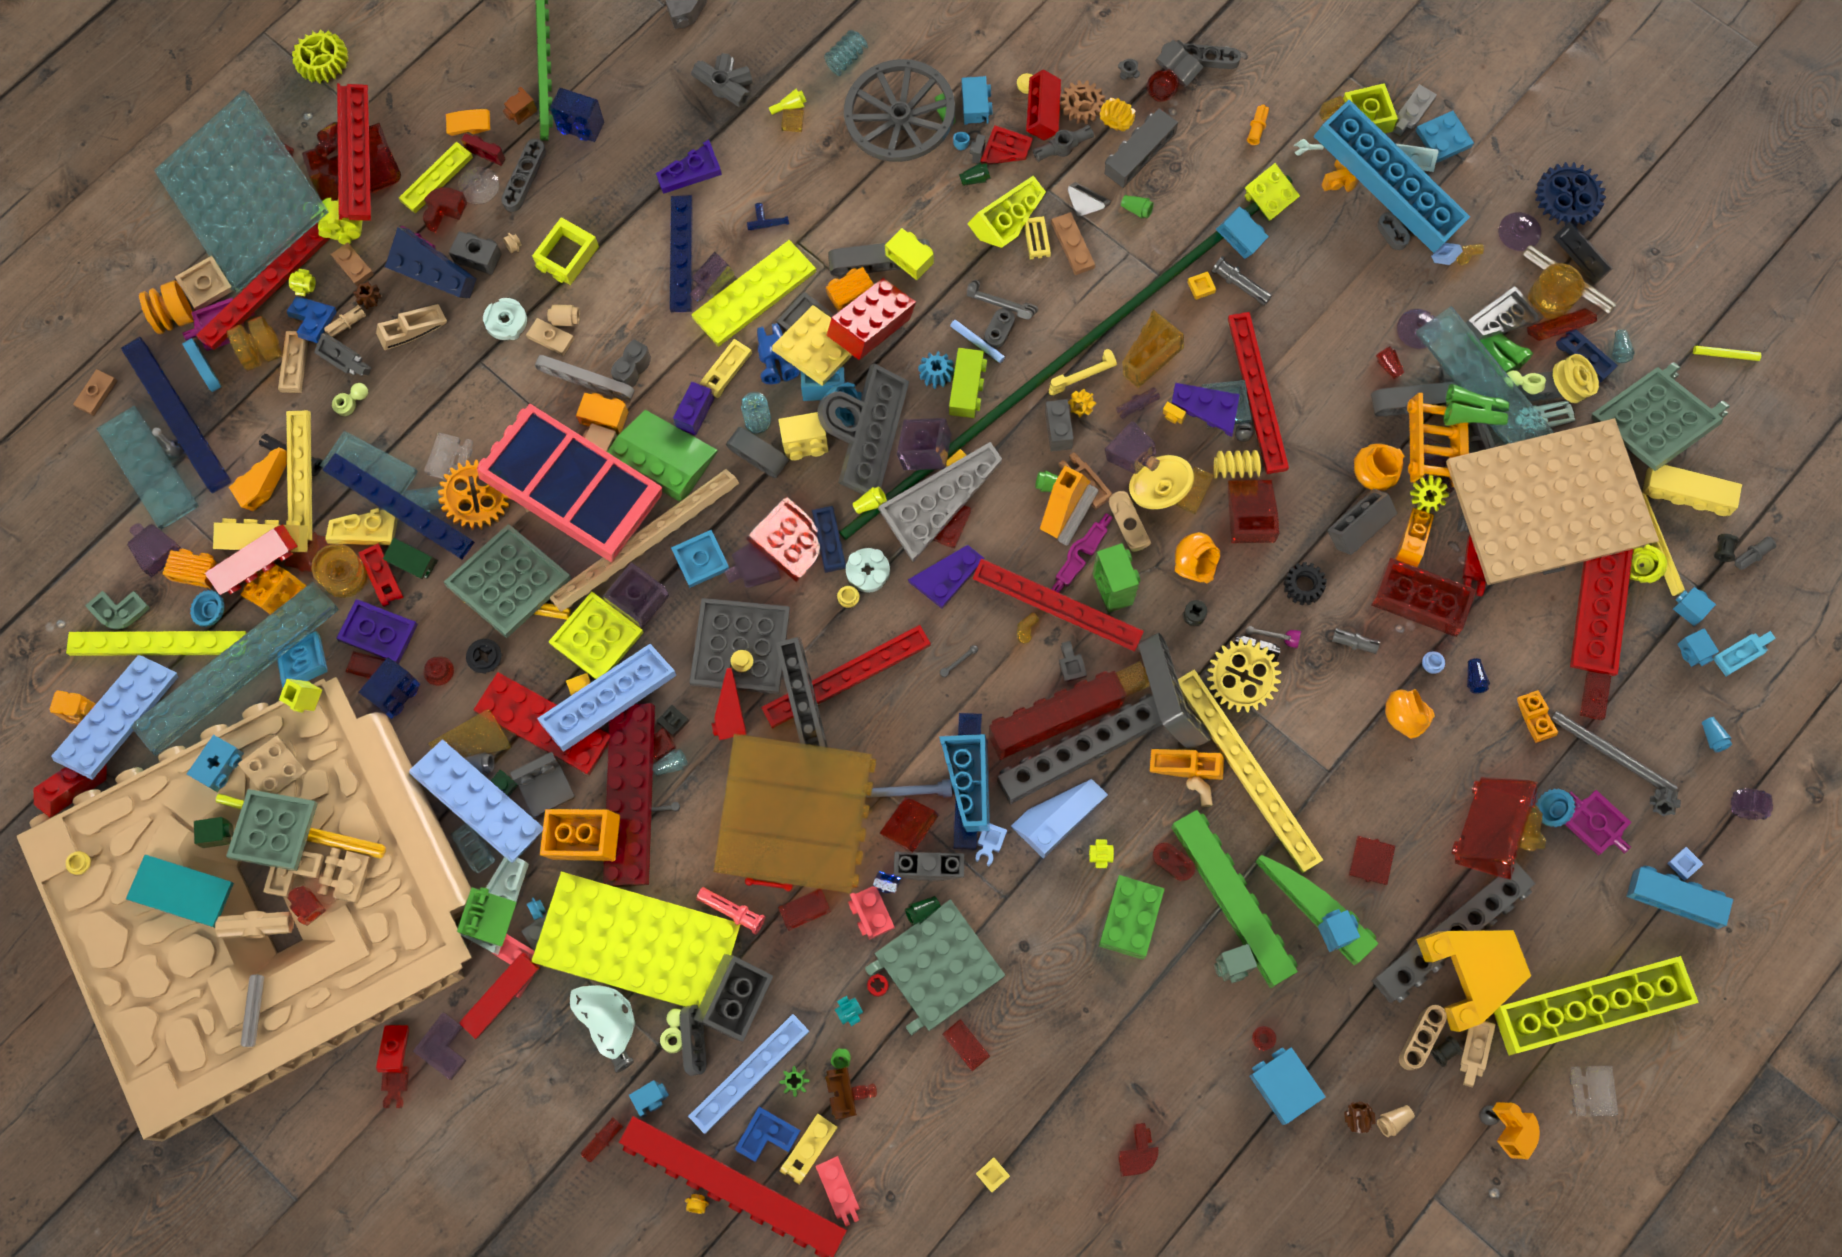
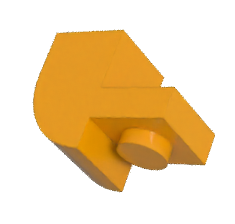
M1336 159L1334 164L1336 171L1325 174L1321 185L1324 191L1338 190L1344 186L1346 191L1350 192L1357 186L1359 180Z
M1497 1102L1492 1110L1506 1126L1497 1142L1510 1158L1528 1160L1537 1147L1540 1136L1539 1124L1533 1113H1522L1521 1108L1515 1103Z

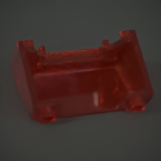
M380 123L369 126L371 194L399 182L401 172ZM317 148L303 152L302 156L309 178L321 201L327 198H331V201H338V155L328 159L324 151Z
M1481 777L1480 781L1475 780L1472 793L1475 795L1459 842H1454L1452 854L1455 855V864L1511 880L1514 872L1513 865L1518 856V848L1526 823L1537 801L1538 782L1523 779Z

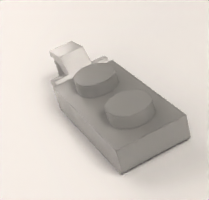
M1419 84L1398 113V124L1394 133L1401 136L1407 127L1410 129L1414 128L1433 103L1437 94Z

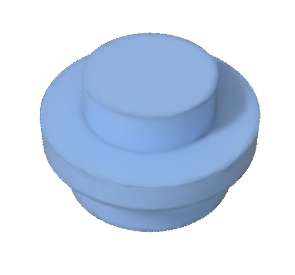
M1431 651L1424 655L1422 666L1427 672L1437 674L1444 669L1445 659L1440 653Z

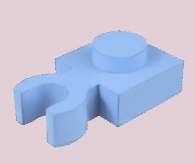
M990 824V831H982L977 845L982 846L983 849L977 852L976 862L979 861L982 855H986L989 858L987 866L992 864V851L999 853L1007 833L1006 829Z

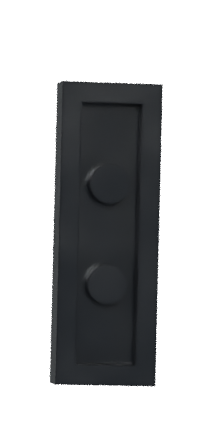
M1569 222L1553 237L1594 284L1598 283L1613 269L1572 222Z

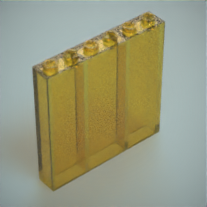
M738 733L734 734L713 872L852 893L853 889L858 888L860 874H856L857 865H861L863 851H859L860 842H864L866 836V828H863V821L868 819L870 805H866L867 796H871L873 782H869L870 773H875L876 759H873V754Z

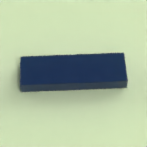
M833 506L812 510L825 573L846 569Z

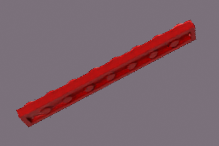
M313 222L196 334L197 338L211 349L216 350L290 278L292 273H295L330 238L321 237L318 234V224Z
M1250 312L1229 315L1228 323L1266 475L1288 471L1289 465Z
M984 559L980 560L972 578L1132 651H1136L1144 633L1142 629Z
M921 625L812 680L817 704L819 705L930 647L931 643ZM788 693L761 707L772 729L794 718Z

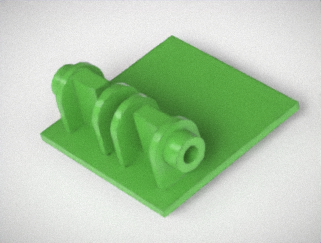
M480 887V890L471 888L457 932L502 947L517 902L491 894L487 888Z

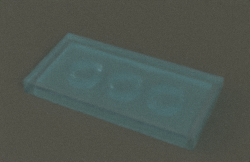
M343 431L320 465L322 469L389 505L398 502L418 472L410 465L346 431Z

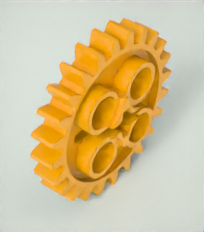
M466 460L465 467L457 463L458 470L450 468L451 476L444 474L447 482H440V486L444 489L438 490V494L443 496L438 501L439 504H445L441 507L442 512L449 511L446 515L447 519L454 517V525L461 521L463 529L467 524H470L471 530H474L475 525H478L480 530H483V523L491 527L490 520L493 519L499 522L497 515H505L502 508H509V504L505 500H510V498L488 484L486 486H479L477 484L481 480L479 479L477 469L478 460H475L474 465H470V462ZM494 466L490 472L501 478L502 471L494 473L496 469ZM470 477H473L480 509L479 513L475 511L469 482ZM459 483H465L467 484L466 489L459 491L456 489V485ZM490 499L493 501V504L490 507H484L482 502ZM468 503L471 505V509L462 511L460 506Z

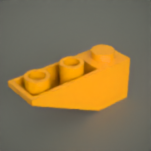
M279 447L272 450L266 458L254 464L251 470L238 477L229 486L242 508L254 512L270 499L287 465L286 450Z
M1064 466L1054 483L1040 530L1058 539L1091 481L1083 474Z
M1413 507L1392 567L1411 574L1415 573L1424 554L1434 518L1433 514Z

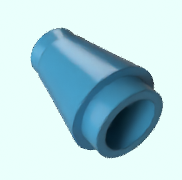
M1715 717L1708 718L1701 723L1709 747L1715 753L1732 746L1730 741L1732 738L1716 721Z

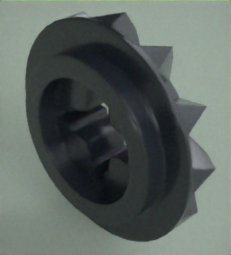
M480 639L469 646L466 652V662L474 672L486 674L487 672L494 671L500 665L503 655L496 642L490 639ZM480 650L485 654H489L487 656L489 659L488 663L484 660L479 661L481 659Z

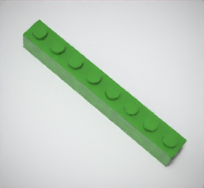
M1198 810L1173 823L1171 829L1242 944H1249L1257 968L1271 989L1298 972L1296 969L1298 965L1291 954L1287 955L1283 948L1285 944L1279 934L1275 935L1272 931V923L1265 913L1262 914L1259 910V902L1253 893L1249 894L1245 887L1247 883L1240 873L1237 874L1234 870V862L1228 853L1225 854L1221 849L1222 843L1215 833H1211L1208 828L1210 824L1203 813L1200 815Z

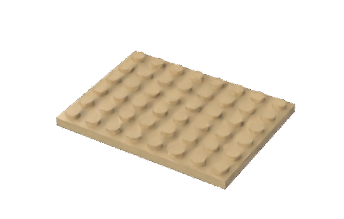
M1615 418L1449 458L1446 461L1487 585L1644 547L1647 544H1656L1659 541Z

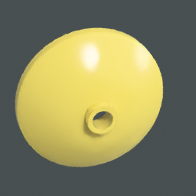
M1172 455L1156 457L1145 462L1135 471L1130 480L1129 491L1133 500L1143 508H1167L1178 503L1188 494L1194 482V473L1190 464L1181 457Z

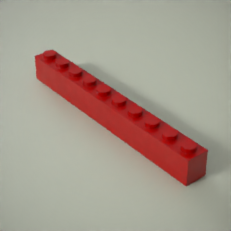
M633 1116L619 1141L620 1144L624 1145L622 1150L634 1157L639 1153L645 1157V1163L655 1168L658 1164L665 1167L664 1173L675 1179H678L679 1176L687 1179L686 1185L697 1191L700 1187L709 1191L708 1197L718 1202L721 1199L730 1202L728 1207L740 1214L745 1210L751 1214L749 1219L760 1225H763L764 1221L771 1224L773 1232L783 1237L786 1233L793 1236L792 1242L803 1248H806L807 1244L816 1249L814 1254L820 1257H835L848 1231Z

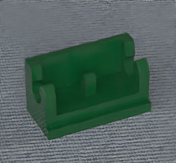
M393 538L383 557V560L420 579H427L438 562L437 559L395 538Z

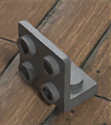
M552 752L510 772L513 780L519 786L533 817L545 813V809H554L575 798L562 767Z

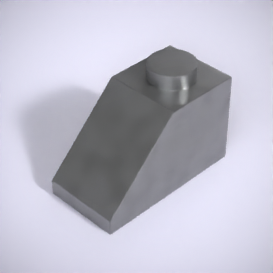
M665 0L674 30L694 24L707 0Z

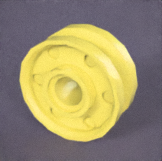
M1573 354L1566 358V360L1555 364L1553 379L1558 391L1566 400L1571 403H1578L1586 397L1597 393L1599 389L1597 373L1585 357L1580 354Z

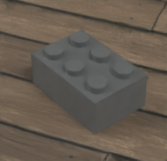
M724 954L693 1020L732 1039L743 1042L773 975L733 955Z

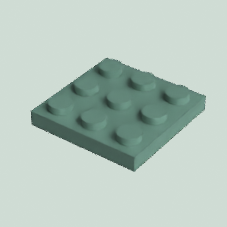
M248 789L226 857L232 860L297 871L318 803L313 800Z

